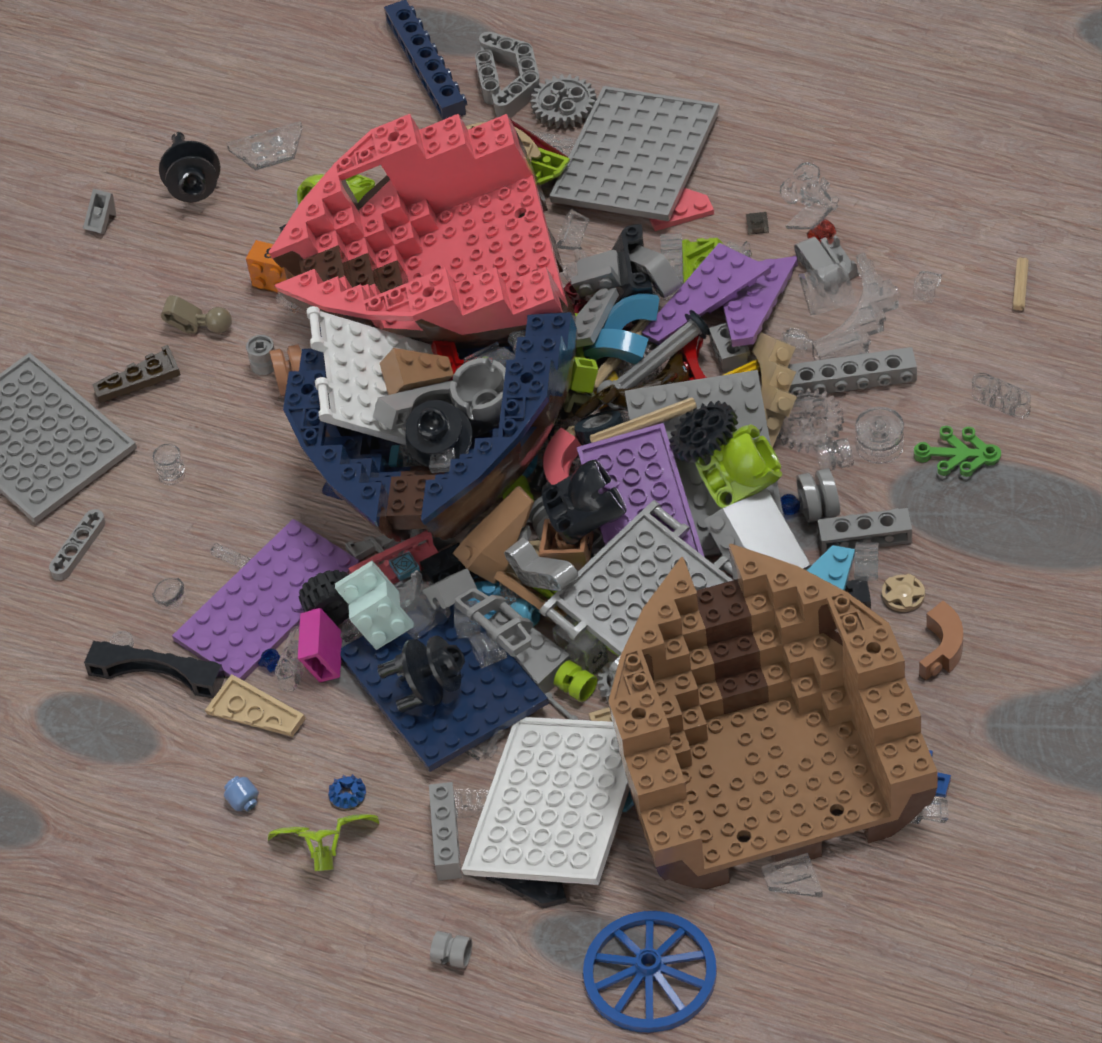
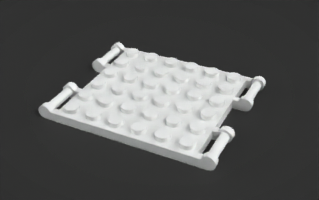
M315 306L309 307L306 311L307 318L310 319L312 334L310 345L312 349L324 352L327 378L320 377L315 380V387L318 390L320 401V421L406 445V427L390 430L373 418L378 397L388 395L379 363L393 348L433 354L431 345L322 312Z

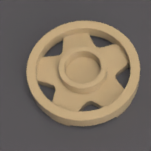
M911 574L889 577L882 587V599L892 610L898 612L913 611L922 605L925 599V588ZM919 598V600L913 604V599ZM900 602L902 606L896 605L894 603Z

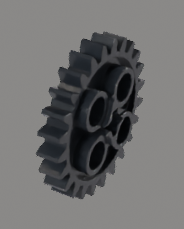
M718 400L714 404L710 401L707 406L702 403L700 409L695 408L692 413L687 412V417L685 419L680 418L681 423L674 425L676 430L670 433L672 437L669 439L671 443L669 446L681 461L686 460L689 463L693 459L697 462L700 457L705 460L708 454L714 456L715 450L721 451L720 446L722 444L727 445L728 442L726 440L728 438H733L731 432L737 431L735 425L739 423L736 420L738 416L726 402L721 404Z

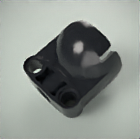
M596 459L582 464L572 475L555 485L547 486L542 492V501L548 518L566 544L573 545L577 543L583 536L598 527L620 519L627 511L625 503L616 487L609 489L603 494L599 493V489L611 482V477Z

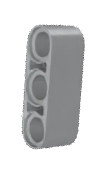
M816 237L794 245L797 258L821 290L842 282V276L838 267Z

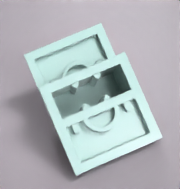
M373 560L335 583V589L349 604V619L376 650L414 627V622L400 607L399 591Z

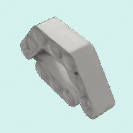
M484 32L479 37L481 50L475 55L483 100L485 103L494 106L497 118L505 114L511 118L532 100L531 94H534V88H539L540 78L531 44L494 32ZM494 61L518 69L519 77L502 91Z

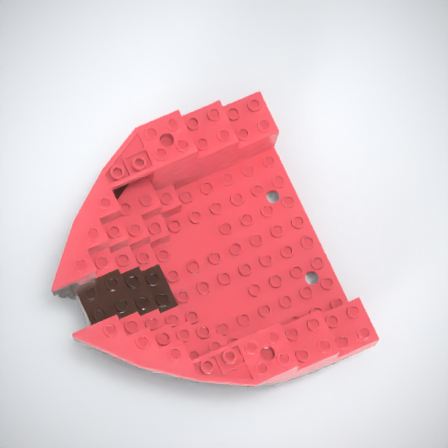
M410 114L371 129L333 164L306 195L269 251L272 259L281 268L285 267L295 276L276 284L275 287L287 301L294 303L305 312H307L306 310L309 307L315 306L322 312L430 345L434 341L454 342L456 349L500 347L516 343L517 337H525L527 315L571 312L574 321L576 320L573 304L563 288L560 273L564 270L557 243L546 223L544 212L548 211L543 191L526 149L507 114L471 129H467L459 114L420 130ZM381 165L387 175L357 202L346 179Z

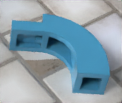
M637 294L622 299L612 307L602 329L622 330L627 323L636 319L656 321L659 306L658 295Z
M601 329L595 343L584 346L583 353L586 359L597 361L602 357H614L636 365L643 358L648 338L625 330Z

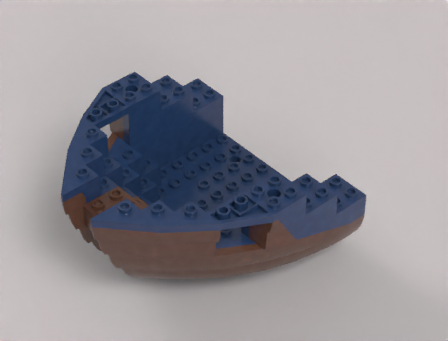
M571 312L527 315L525 337H517L516 346L456 349L460 360L487 358L490 360L491 365L493 360L503 364L506 369L499 427L472 438L469 453L460 454L459 459H451L450 466L445 468L424 467L413 459L406 445L320 421V401L318 390L315 387V380L320 377L327 378L324 352L312 348L302 349L299 371H289L283 410L304 453L332 490L381 534H384L389 539L393 538L396 542H401V540L410 539L411 530L426 529L442 540L453 539L488 510L523 475L547 440L571 385L577 347V327ZM392 445H400L405 455L404 467L389 466Z

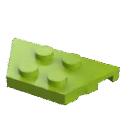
M718 237L709 239L699 238L696 242H690L688 239L682 240L684 283L717 244H722Z

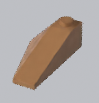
M517 486L466 536L453 554L468 570L493 584L497 583L498 581L494 578L497 571L506 572L510 566L504 552L518 541L521 529L526 525L534 501L520 486Z

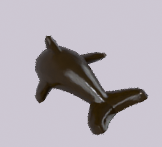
M679 350L670 357L664 369L652 382L627 389H618L614 384L607 386L584 403L575 415L582 419L608 403L628 411L625 391L689 381V371L683 363L682 351Z

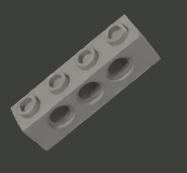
M908 508L819 519L818 536L821 552L823 555L832 545L862 550L912 543V526Z
M453 783L429 785L437 878L438 881L462 878L456 798Z

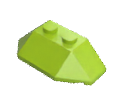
M538 148L541 152V157L539 159L532 158L531 164L539 184L542 185L560 176L570 162V158Z

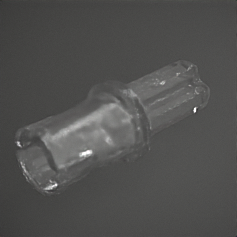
M500 583V596L504 597L508 601V605L514 609L518 594Z

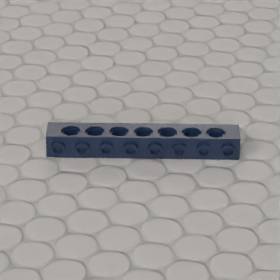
M402 0L385 6L386 21L442 120L457 114L460 117L466 115L465 106L468 105L464 94H460L457 81L453 82L451 71L449 68H445L443 57L438 56L435 43L431 44L430 35L427 30H423L424 27L421 19L416 18V11L413 5L410 6L407 0Z

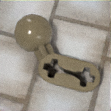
M173 295L167 297L161 313L162 320L188 334L196 333L199 326H207L212 332L219 334L226 332L232 324V316L225 308L215 307L207 314H203L202 310Z

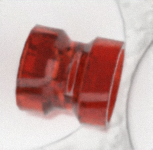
M821 219L816 227L811 228L807 232L808 239L816 237L820 244L821 239L826 237L829 240L836 235L834 225L827 219Z

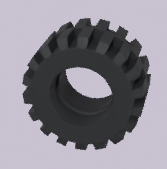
M328 570L309 578L308 582H305L302 585V589L299 590L298 598L303 611L308 612L321 608L336 626L346 623L349 620V604L335 589V583L348 576L347 573L344 571L340 572L339 570Z

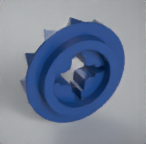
M343 774L342 778H334V783L329 785V799L339 808H353L359 805L365 798L366 787L361 778L358 779L353 774L351 777H346ZM342 787L350 788L352 795L348 792L343 793Z

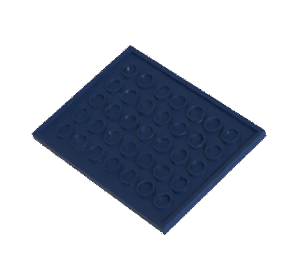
M437 598L436 602L439 605L437 609H434L429 600H426L406 611L405 613L414 622V627L376 650L363 635L343 646L340 653L341 661L429 772L549 704L548 697L516 659L510 656L492 639V635L457 609L455 603L442 609ZM440 636L449 645H456L461 650L465 659L461 669L460 688L454 692H448L443 688V698L435 706L426 704L401 713L397 708L396 701L413 694V691L407 680L404 682L400 681L399 678L402 675L397 676V673L382 679L378 674V665L395 659L396 655L402 653L405 642L410 639H417L427 647L429 638Z

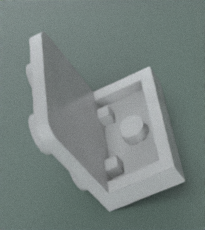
M610 250L578 260V275L571 277V285L580 297L595 294L604 288L612 289L621 286L618 253L616 250Z

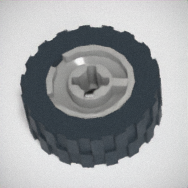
M603 411L583 418L580 422L576 423L574 430L579 443L583 446L591 443L590 435L624 422L619 411Z

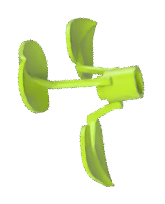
M372 814L351 815L337 819L336 830L325 829L315 832L307 831L309 830L307 827H285L270 831L267 837L269 841L281 833H297L299 837H305L311 858L314 859V870H333V856H336V846L341 826L358 819L371 820L379 824V818ZM335 834L331 850L329 846H323L322 838ZM310 839L318 842V847H315V850Z

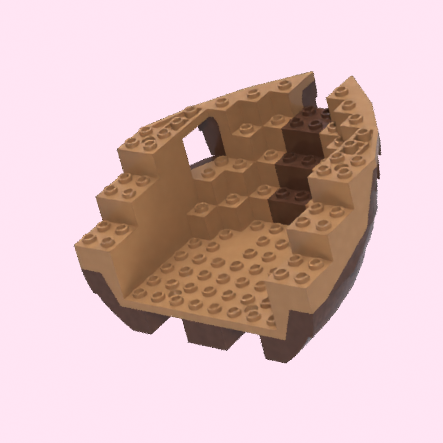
M729 544L730 562L734 579L729 582L696 590L684 558L681 557L643 607L620 656L608 700L619 753L633 803L658 874L664 881L671 880L684 886L705 890L730 883L728 869L730 867L771 856L776 870L822 857V841L863 830L868 843L892 837L919 815L926 806L931 805L937 791L938 771L921 733V714L905 679V660L889 622L848 592L803 568L734 544ZM840 809L843 811V814L834 816L830 812ZM744 835L751 838L748 842H740L738 840L739 837Z

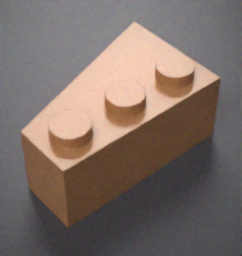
M393 348L379 363L388 395L447 382L454 375L449 357Z

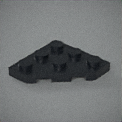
M486 877L487 880L506 887V890L522 898L526 897L534 901L541 908L567 903L562 882Z

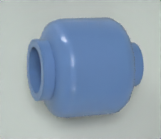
M236 776L224 786V797L234 810L250 811L257 805L256 799L258 798L259 791L247 777Z

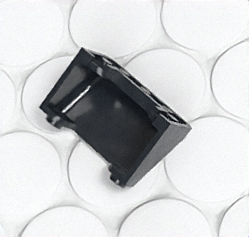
M642 224L625 227L611 249L616 250L618 253L621 286L616 287L619 296L615 304L632 295H653L650 276L643 272L632 273L629 251L637 245L644 247ZM639 319L633 320L632 323L636 324Z

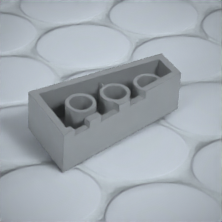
M497 611L488 620L499 628L512 619L504 612ZM532 627L528 632L531 636V647L514 656V658L542 692L546 693L555 687L554 677L563 663L571 660L569 653ZM519 633L506 639L513 646L524 641Z

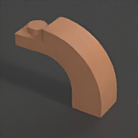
M944 600L927 613V628L940 638L941 644L919 662V676L925 681L931 676H936L942 668L950 673L960 661L963 652L962 622L956 611Z

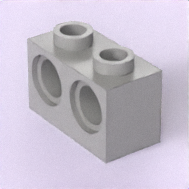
M727 323L709 328L711 332L709 336L710 344L723 373L748 363L747 357H750L748 345L732 347Z

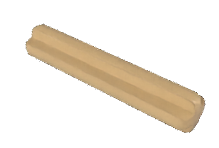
M1020 257L1017 259L1013 298L1014 310L1022 311L1025 308L1029 262L1027 258Z

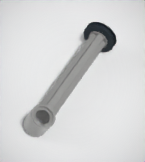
M689 310L690 314H685L687 323L619 379L602 382L597 389V393L612 384L618 389L635 387L697 335L702 339H706V335L710 336V329L695 311ZM612 403L607 404L612 409L620 408Z

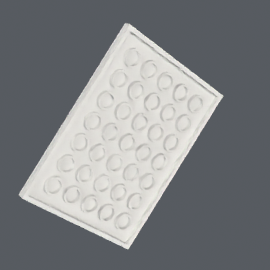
M525 717L512 725L461 869L464 875L599 885L630 789L619 753L613 722Z

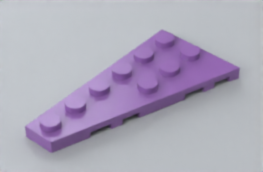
M718 243L657 314V320H652L642 331L643 337L648 338L649 341L657 345L662 344L687 323L685 314H690L689 310L695 311L699 316L706 312H713L737 296V292L744 287L754 285L756 279L763 275L765 277L771 273L770 267Z

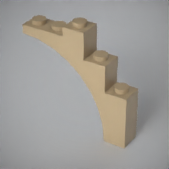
M760 332L751 352L756 355L760 363L762 373L761 393L770 444L773 448L785 416L789 417L797 396L788 393L796 371L788 368V365L796 347Z

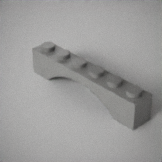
M451 381L378 397L373 418L390 430L406 427L410 413L418 405L426 401L442 400L453 405L449 394Z

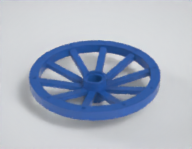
M661 911L632 913L607 925L590 944L583 965L585 989L595 1009L608 1021L621 1028L645 1033L670 1030L691 1020L709 1001L717 978L715 954L704 933L693 923L678 915ZM654 924L677 929L657 950L653 949ZM646 925L645 949L641 950L623 931L635 926ZM685 934L700 948V951L663 956ZM613 937H617L636 957L603 954L600 952ZM705 959V981L666 965ZM596 962L631 966L597 983L594 982ZM649 963L654 964L652 966H644ZM662 973L698 987L701 990L694 1000L685 1007ZM636 974L614 1008L608 1005L599 994V991ZM645 981L646 1019L622 1014L621 1012L641 982ZM653 981L658 982L678 1012L654 1019Z

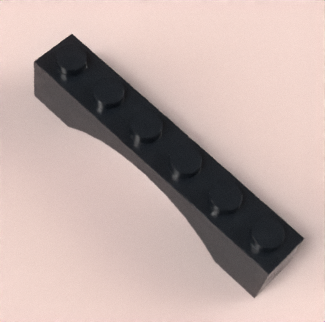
M93 640L84 661L89 676L112 679L132 672H157L181 681L195 696L211 699L219 692L225 679L222 664L214 661L207 662L193 657L185 658L171 653L154 652L150 649L142 650L129 645H115L107 641L99 642Z

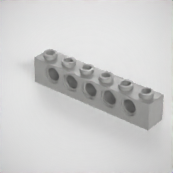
M912 347L788 365V368L796 371L788 393L797 396L796 399L917 381V365Z

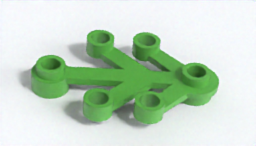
M950 426L940 428V438L947 441L954 448L930 447L925 442H920L914 447V458L921 463L929 461L932 456L953 457L949 461L943 460L937 464V472L941 476L949 475L951 470L960 464V474L964 477H969L973 474V471L983 464L995 465L1001 458L1000 448L993 444L986 445L975 435L973 427L963 428L962 439L972 443L977 449L968 448L953 435V429ZM968 458H976L972 462H964Z

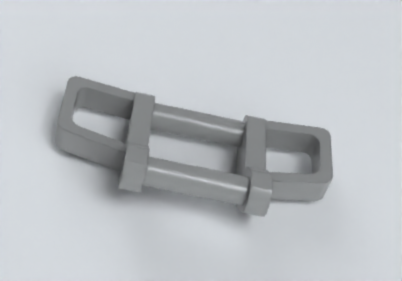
M472 588L455 598V607L470 620L476 621L492 635V639L510 656L514 657L531 647V636L528 632L532 629L533 623L528 618H523L510 607L504 597L497 595L488 596ZM472 598L480 601L471 608L465 604L466 601ZM492 610L502 611L512 620L497 628L484 615ZM519 633L524 640L519 644L513 646L506 640Z

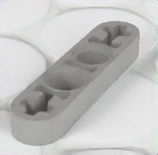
M98 509L88 511L49 565V570L55 580H64L70 576L106 524L102 511ZM83 533L89 534L84 540L78 539V536ZM69 550H77V553L73 556L66 555Z

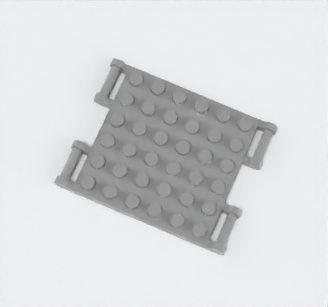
M653 500L578 571V578L562 591H557L541 607L539 612L544 617L548 616L562 627L574 641L578 640L586 629L619 655L609 668V670L616 674L622 651L643 607L681 557L685 560L696 590L732 581L729 576L721 571L724 569L733 576L732 565L729 562L730 559L725 555L712 564L681 538L688 533L690 527L678 522L664 511L657 501ZM655 514L675 531L672 532L671 530H669L666 526H664L652 515ZM556 605L559 606L579 624L575 627L553 608Z

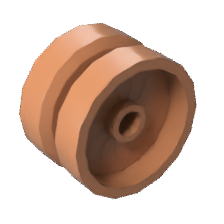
M299 344L288 346L289 360L286 361L280 348L269 351L281 397L285 396L289 371H299L301 359Z

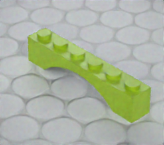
M577 347L570 388L580 394L585 392L593 393L598 373L596 361L586 359L583 347Z

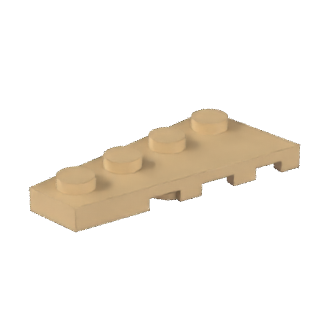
M232 674L205 709L208 715L291 737L294 736L306 719L304 714Z

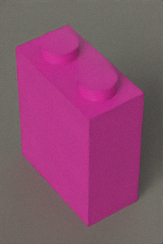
M321 608L301 613L298 660L320 683L339 678L342 631Z

